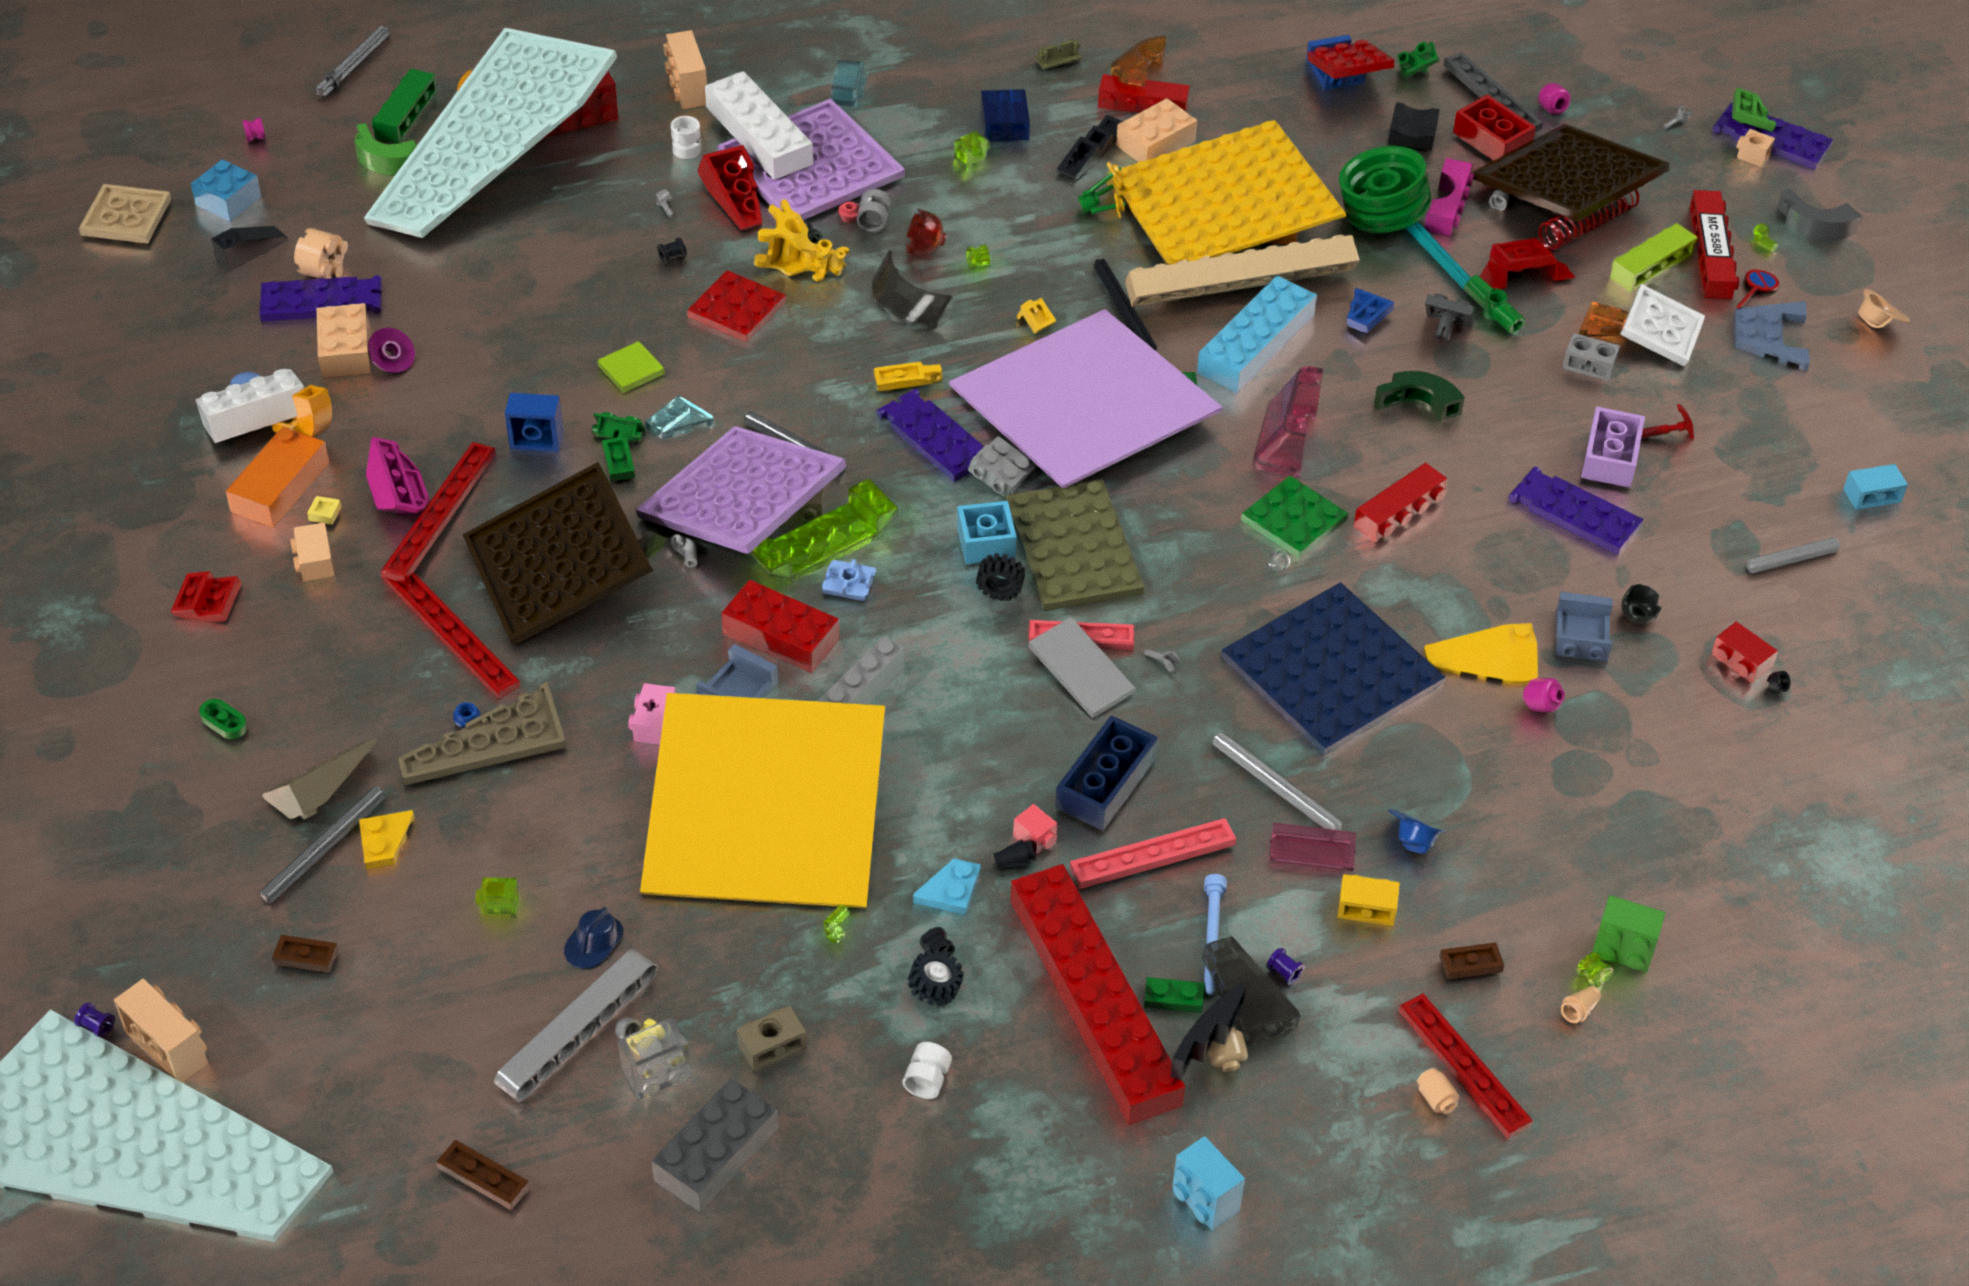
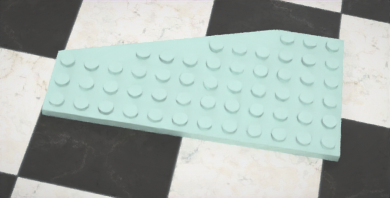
M504 28L364 217L366 223L423 238L587 101L616 60L617 54L615 50Z
M51 1009L0 1061V1188L5 1189L7 1186L51 1195L53 1199L93 1207L103 1205L143 1213L144 1217L185 1225L195 1223L236 1231L237 1235L275 1242L333 1174V1168L328 1163L105 1039L97 1037L87 1029L76 1026L74 1022Z

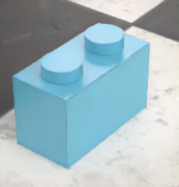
M1896 464L1849 471L1843 489L1855 510L1902 502L1908 484Z

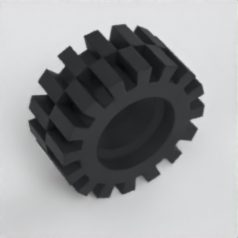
M999 553L994 554V557L990 554L986 559L983 558L976 577L977 588L979 590L983 589L982 593L985 596L989 593L991 599H994L995 596L1000 601H1003L1004 597L1007 601L1011 600L1012 597L1015 599L1021 593L1026 575L1020 561L1015 563L1016 558L1011 557V559H1008L1006 554L1000 557Z

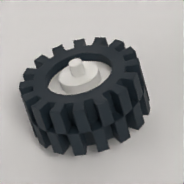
M930 950L924 952V955L920 953L917 956L908 975V986L913 988L911 993L914 996L918 993L920 994L918 1000L923 1002L924 998L928 999L927 1004L932 1005L936 1001L937 1006L943 1004V1001L948 1004L951 1002V999H955L963 981L964 971H961L962 965L960 963L955 964L957 959L954 956L949 959L947 958L949 953L944 951L943 955H939V950H934L933 954H931Z

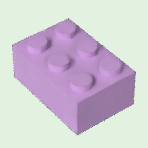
M1596 407L1581 478L1631 488L1645 416Z

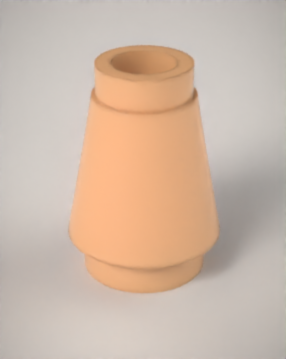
M1589 986L1566 997L1561 1005V1013L1564 1018L1571 1023L1585 1021L1598 1001L1601 1000L1600 991L1594 986Z

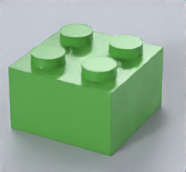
M1609 895L1591 955L1629 966L1632 969L1648 972L1666 912Z

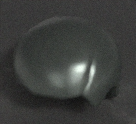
M1631 585L1621 602L1625 617L1634 624L1639 625L1655 622L1662 609L1658 605L1659 594L1646 585Z

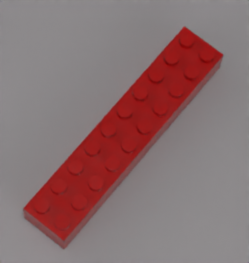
M1064 864L1012 880L1010 902L1128 1125L1182 1107L1186 1086L1183 1081L1170 1077L1172 1061Z

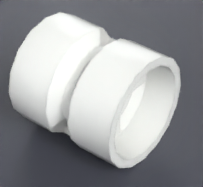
M691 116L675 118L671 122L673 154L681 159L697 157L701 153L699 121Z
M919 1043L915 1048L911 1064L908 1066L902 1080L905 1089L919 1098H936L944 1082L943 1075L947 1074L952 1062V1056L949 1051L936 1043Z

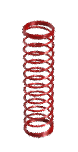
M1638 189L1634 190L1637 199L1635 204L1630 192L1632 205L1627 204L1625 196H1623L1624 200L1622 197L1617 199L1619 211L1612 203L1613 214L1604 206L1607 218L1602 215L1599 209L1600 221L1593 213L1591 215L1594 224L1589 221L1587 216L1585 217L1588 225L1587 228L1581 220L1578 221L1581 231L1577 229L1573 220L1563 215L1555 216V218L1550 219L1548 222L1542 223L1538 230L1541 243L1549 250H1557L1563 244H1568L1569 241L1575 240L1576 237H1581L1582 234H1586L1608 220H1612L1627 210L1635 208L1640 201ZM1561 217L1565 218V224L1560 221ZM1566 219L1572 224L1575 235L1569 230ZM1554 221H1558V227L1554 225ZM1560 223L1566 228L1568 238L1563 234ZM1544 225H1546V226H1545V234H1546V237H1547L1548 241L1550 242V244L1553 245L1554 247H1550V246L1545 242V240H1544V238H1543V236H1542V227H1543ZM1547 226L1552 227L1553 235L1558 241L1557 246L1550 241L1547 234Z

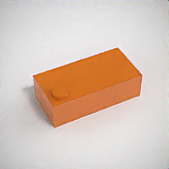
M282 426L226 490L230 512L274 528L330 463L325 441Z

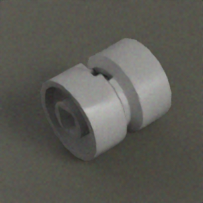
M870 189L863 193L857 214V223L864 231L876 233L885 228L891 205V199L888 194L879 189Z

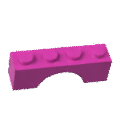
M1449 158L1445 159L1438 189L1448 196L1432 199L1424 225L1428 232L1451 237L1453 228L1458 229L1460 217L1465 207V201L1463 200L1467 201L1470 187H1472L1474 181V174L1471 173L1472 163Z

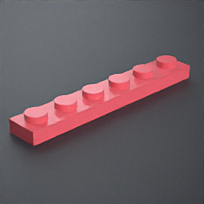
M1226 818L1076 859L1070 861L1069 868L1079 889H1083L1235 846L1236 837Z

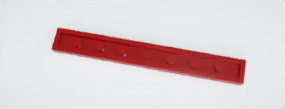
M475 442L471 443L382 568L381 575L383 578L406 584L496 455L494 447Z
M414 572L406 584L383 578L381 575L386 584L498 700L521 687L519 679Z

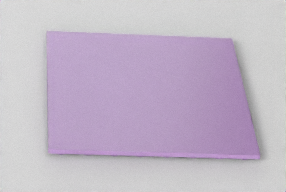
M1106 309L949 381V386L1063 489L1223 410L1219 403Z

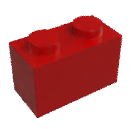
M1736 621L1716 636L1711 654L1753 684L1773 668L1778 650Z

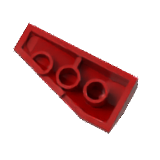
M744 145L703 155L697 171L707 190L737 227L743 231L761 226L762 217L756 194L757 185L753 175L754 166Z

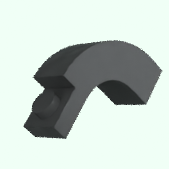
M1791 189L1782 191L1777 207L1787 217L1785 222L1787 227L1801 235L1820 240H1838L1855 235L1858 232L1862 215L1848 203L1832 209H1820L1804 202Z

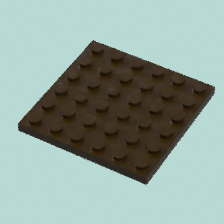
M1563 124L1473 171L1474 180L1486 186L1494 187L1504 193L1514 195L1518 199L1529 201L1536 206L1549 209L1553 213L1579 221L1667 173L1670 163Z
M599 462L462 534L513 646L653 571Z

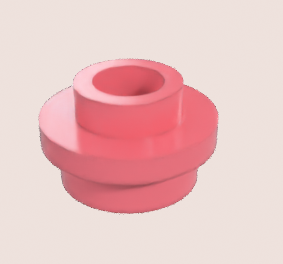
M854 202L843 203L838 208L839 216L844 222L857 221L860 206Z

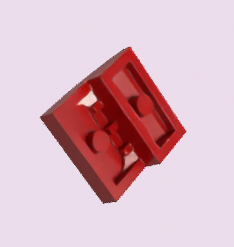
M210 571L187 573L170 612L175 616L191 620L208 622L226 621L242 582L238 576L214 578Z

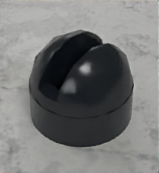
M1786 671L1773 672L1767 678V682L1770 685L1768 688L1773 692H1786L1790 688L1791 680Z

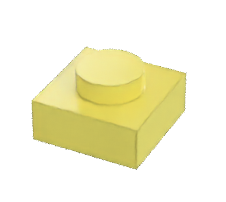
M316 496L307 513L308 521L325 522V524L333 525L342 507L341 501Z

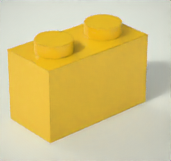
M1343 874L1337 918L1394 926L1400 882Z

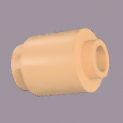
M1432 1068L1419 1076L1417 1080L1419 1091L1435 1113L1447 1114L1457 1107V1101L1460 1096L1443 1072H1438L1436 1068Z

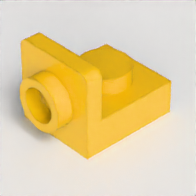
M1042 298L1034 302L1031 299L1020 306V312L1016 316L1018 320L1025 318L1034 334L1056 323V319Z

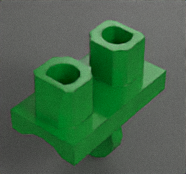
M1423 41L1417 44L1416 50L1410 53L1404 51L1397 55L1402 76L1405 79L1420 71L1426 74L1430 72V66L1440 62L1436 52V45L1433 41L1428 44Z

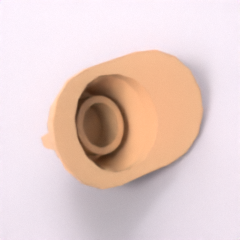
M1869 289L1863 290L1865 299L1858 313L1868 325L1874 328H1882L1894 319L1910 322L1906 315L1892 307L1878 293Z

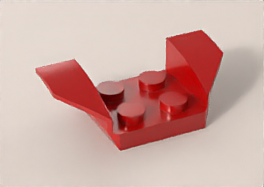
M1537 238L1492 244L1489 262L1480 275L1493 289L1507 288L1508 271L1520 272L1525 268L1545 267L1555 281L1575 278L1567 265L1556 260L1555 256Z

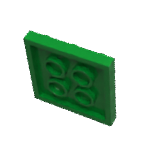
M1291 475L1241 514L1242 522L1298 559L1347 521L1348 512Z

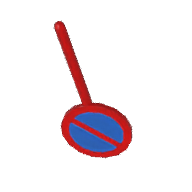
M1758 269L1749 270L1744 278L1753 288L1740 301L1737 308L1740 309L1757 290L1775 291L1780 284L1779 280L1770 272Z

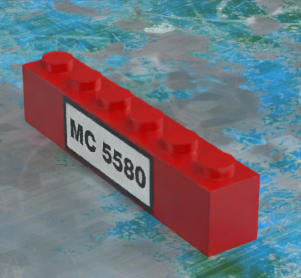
M1693 190L1689 210L1693 234L1697 236L1695 247L1704 298L1732 300L1734 291L1739 289L1740 279L1739 276H1736L1737 262L1733 261L1734 246L1730 245L1731 230H1728L1729 217L1725 215L1726 201L1722 200L1721 191Z

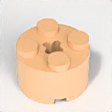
M314 228L307 229L305 232L308 234L304 238H299L295 248L294 262L300 268L297 271L300 274L318 279L339 278L343 273L342 263L344 254L348 249L347 241L342 240L336 234Z

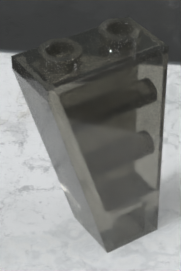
M1233 936L1205 944L1202 959L1220 997L1240 982L1247 983L1245 1002L1234 1024L1235 1030L1243 1033L1245 1045L1252 1043L1253 1045H1259L1267 1041L1268 1038L1277 1035L1281 1037L1287 1036L1297 1029L1301 1017L1299 1011Z

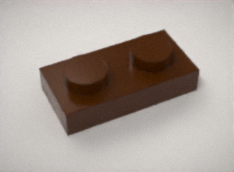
M281 935L272 956V961L274 965L330 973L339 949L337 943Z
M1496 942L1441 949L1439 956L1447 980L1503 972L1505 966Z

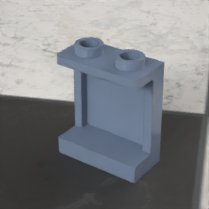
M1560 592L1556 608L1555 655L1608 662L1612 647V641L1610 640V614L1613 607V598Z
M734 643L728 649L729 661L707 684L699 681L696 684V690L698 695L765 698L779 683L778 666Z

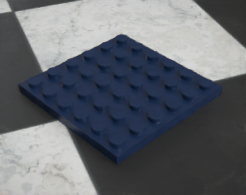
M1341 582L1221 650V657L1324 756L1442 686L1446 678Z

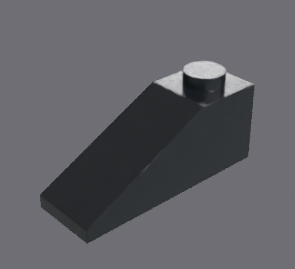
M275 226L230 228L211 238L216 260L230 272L288 241V237Z

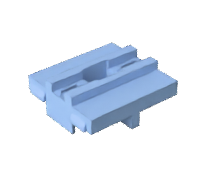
M852 559L851 563L833 560L825 575L822 593L865 601L867 595H869L870 586L873 584L876 568L856 564V559Z

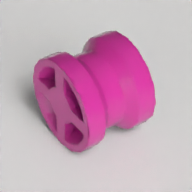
M261 117L256 118L254 121H242L248 143L258 138L260 140L266 139Z

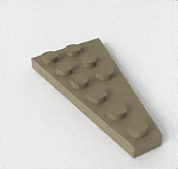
M548 681L539 685V690L531 694L526 692L518 696V700L508 706L500 705L465 723V728L455 733L450 731L444 734V739L432 745L426 743L399 757L398 762L404 786L566 748V740Z

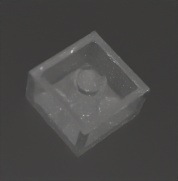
M673 1017L618 1040L622 1074L636 1100L653 1096L659 1090L671 1085L681 1084L691 1077L688 1043Z

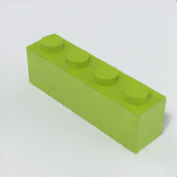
M1675 223L1669 228L1663 229L1654 237L1648 238L1641 245L1633 247L1626 254L1618 256L1612 263L1610 278L1631 293L1638 289L1641 284H1646L1692 256L1697 236L1678 223Z

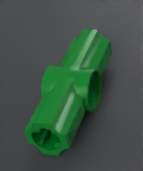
M1478 275L1471 277L1465 284L1464 291L1483 308L1482 314L1485 318L1496 320L1512 335L1519 332L1525 325L1526 319L1507 302V294L1504 291L1493 289Z

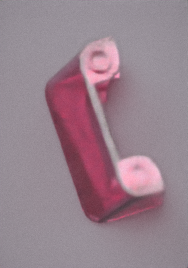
M1313 366L1300 368L1269 401L1254 452L1253 464L1257 469L1300 478L1308 423L1304 418L1311 416V419H1316L1324 369Z

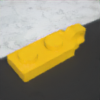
M922 362L876 367L874 369L877 391L922 386L943 380L940 364L928 366L922 365Z

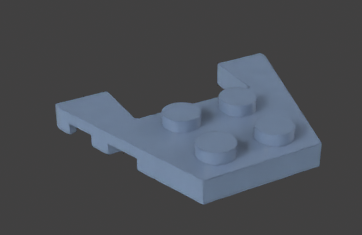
M1805 301L1735 309L1733 317L1734 344L1736 348L1763 357L1765 354L1778 357V362L1787 364L1790 361L1799 364V369L1808 370L1810 364L1809 349L1784 346L1782 320L1805 323L1807 317Z

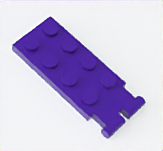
M1733 102L1728 105L1722 116L1712 127L1715 133L1723 132L1733 136L1732 139L1739 141L1741 136H1745L1749 129L1775 138L1771 154L1816 170L1832 147L1834 140L1823 134L1809 131L1801 126L1793 125L1767 115V118L1776 122L1773 132L1747 123H1739L1732 119Z
M375 275L372 279L359 280L357 277L261 283L259 314L261 322L317 318L316 308L365 303L367 311L379 314L381 312L382 278L379 275Z
M916 388L898 397V403L893 400L876 410L879 418L885 417L889 420L891 428L953 482L971 473L968 471L971 460L984 447L930 400L925 402L920 398V393Z
M1536 466L1529 471L1522 482L1508 496L1510 502L1516 503L1518 501L1530 507V512L1616 555L1621 553L1642 527L1644 519L1557 476L1551 478L1541 473L1540 468Z

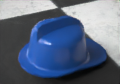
M1393 809L1388 810L1399 818L1398 837L1403 846L1409 851L1425 854L1428 849L1434 846L1440 832L1446 833Z

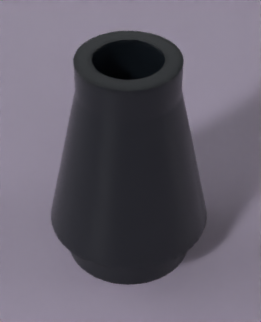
M1020 839L1001 851L993 853L997 869L1029 866L1030 862L1036 861L1030 839L1025 841Z

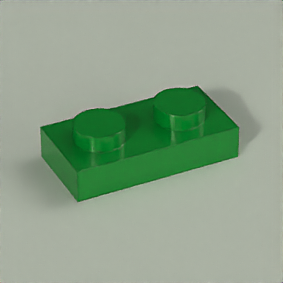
M627 436L602 440L610 481L635 478Z
M1146 977L1144 1008L1202 1013L1204 982Z

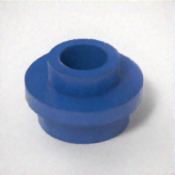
M461 703L453 713L454 723L459 727L465 728V723L481 716L480 711L472 703Z

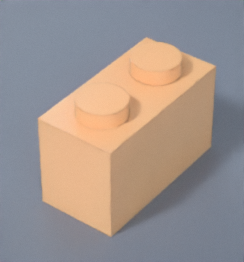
M325 522L295 527V538L290 539L293 554L298 553L297 557H293L296 572H301L303 582L334 577Z

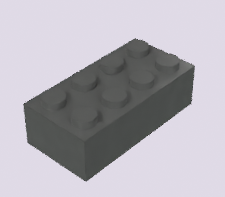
M730 1078L651 1161L653 1180L701 1213L779 1129L778 1109Z

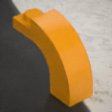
M309 385L292 395L297 417L272 424L273 432H278L283 426L314 438L328 430L332 421V405L328 390Z

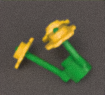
M1107 162L1106 165L1111 173L1090 189L1082 192L1083 195L1077 198L1085 214L1091 212L1094 215L1098 212L1117 209L1119 219H1121V212L1125 211L1124 206L1126 205L1123 202V198H1120L1122 197L1120 191L1122 189L1121 184L1124 183L1121 176L1124 174L1122 168L1116 163L1112 165L1110 162ZM1107 182V187L1098 192H1095V190H1097L1099 187H1101L1103 184ZM1112 190L1116 203L1097 207V205L1101 204L1098 197Z

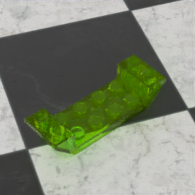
M868 478L848 488V503L774 540L768 536L750 554L770 576L794 582L830 564L831 561L838 560L877 540L898 512V507Z

